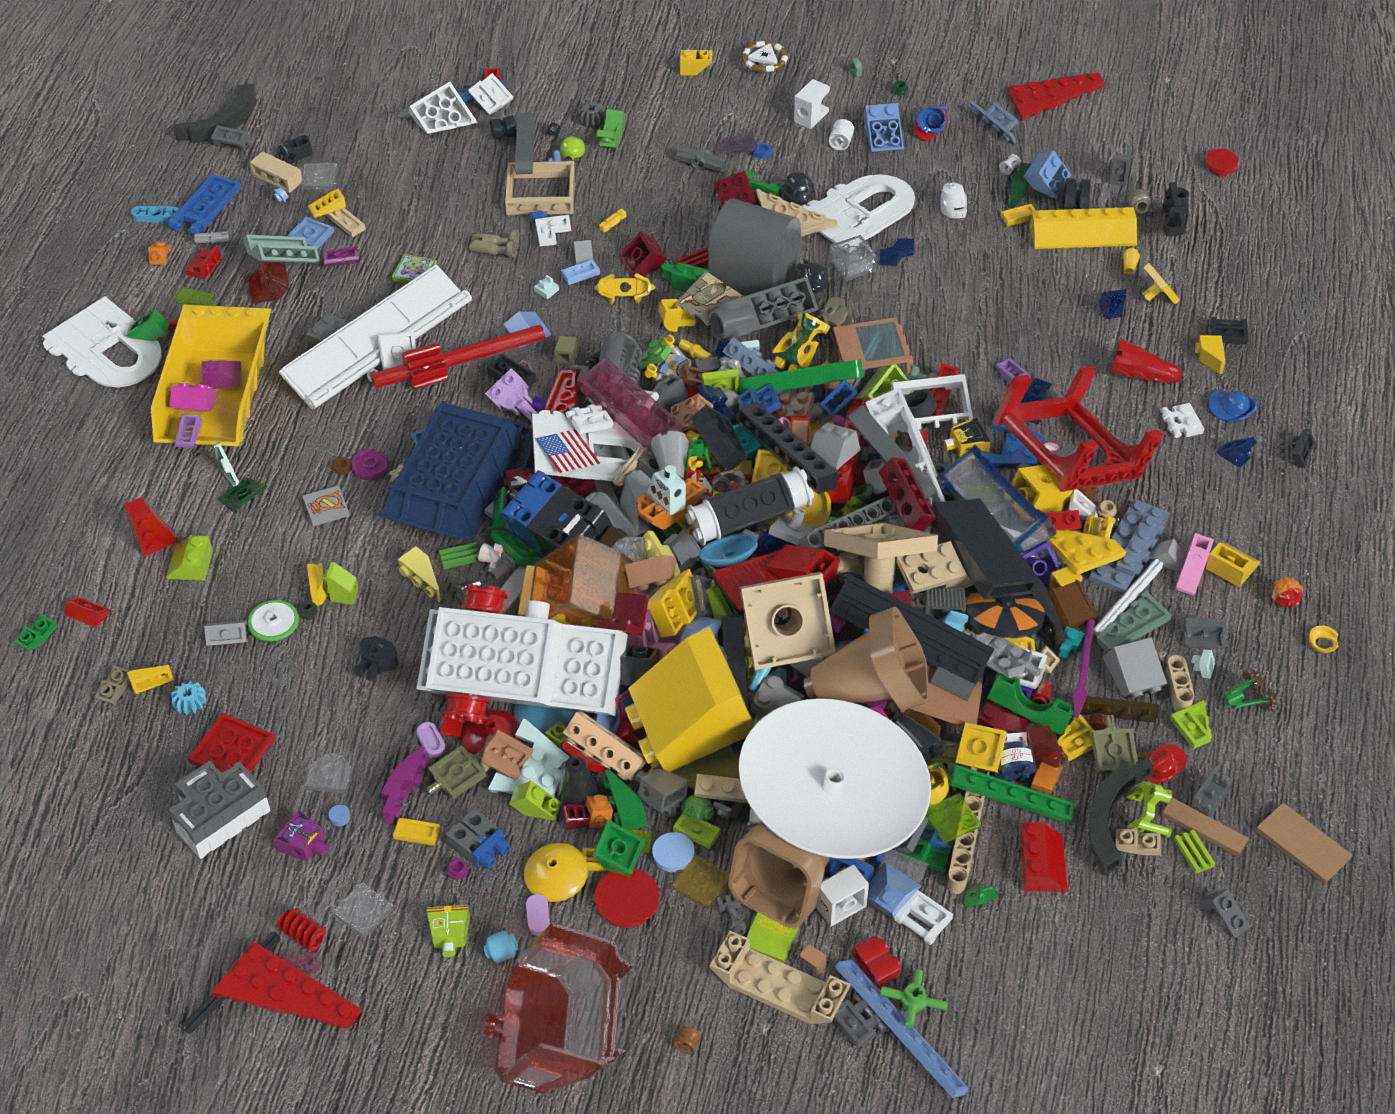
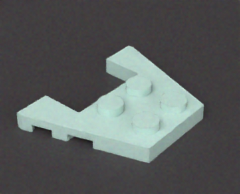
M523 718L515 735L521 740L534 744L532 755L523 765L517 780L496 772L488 790L492 793L507 792V794H513L516 786L533 781L554 797L565 762L570 757Z

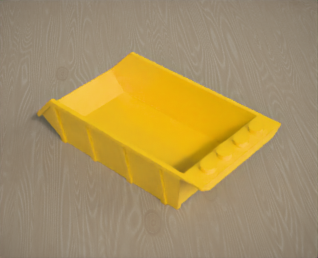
M183 305L151 405L154 442L175 443L182 414L200 415L202 419V426L195 444L213 445L220 442L224 446H240V442L243 441V431L247 417L250 416L253 395L257 391L260 370L264 366L266 330L272 309ZM209 360L241 361V387L213 389L219 392V396L211 412L170 408L172 385L178 386V383H188L195 385V387L196 384L203 385L201 362Z

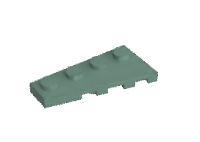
M1145 591L1138 601L1135 600L1126 612H1123L1115 623L1112 622L1097 636L1096 642L1108 653L1112 648L1131 643L1171 620L1172 615Z

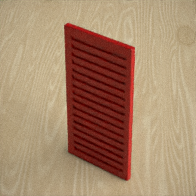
M781 550L712 572L713 577L739 611L743 610L739 587L783 579L766 569V566Z

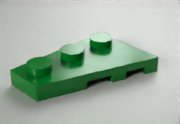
M492 530L490 537L496 544L502 545L505 553L511 556L519 566L550 567L551 559L548 557L541 558L538 556L539 551L524 546L525 542L510 532Z

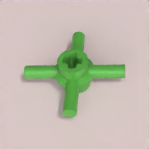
M919 969L914 971L912 984L908 985L903 991L883 986L881 988L880 995L901 1000L904 1010L907 1011L905 1021L907 1028L914 1027L916 1013H919L925 1006L947 1011L948 1002L927 997L926 990L921 985L923 971Z

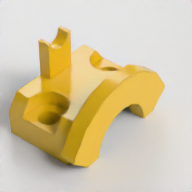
M1088 515L1083 533L1110 539L1111 530L1116 519L1108 516L1101 518Z

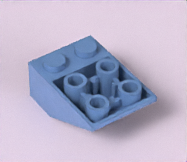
M898 103L865 106L863 113L871 152L904 150Z

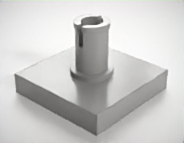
M796 507L793 510L792 518L786 515L781 516L770 527L768 534L798 545L799 539L817 528L802 522L806 511Z

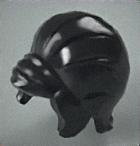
M804 259V264L800 263L797 265V268L801 270L799 279L808 277L813 294H817L826 288L829 280L828 272L821 264Z

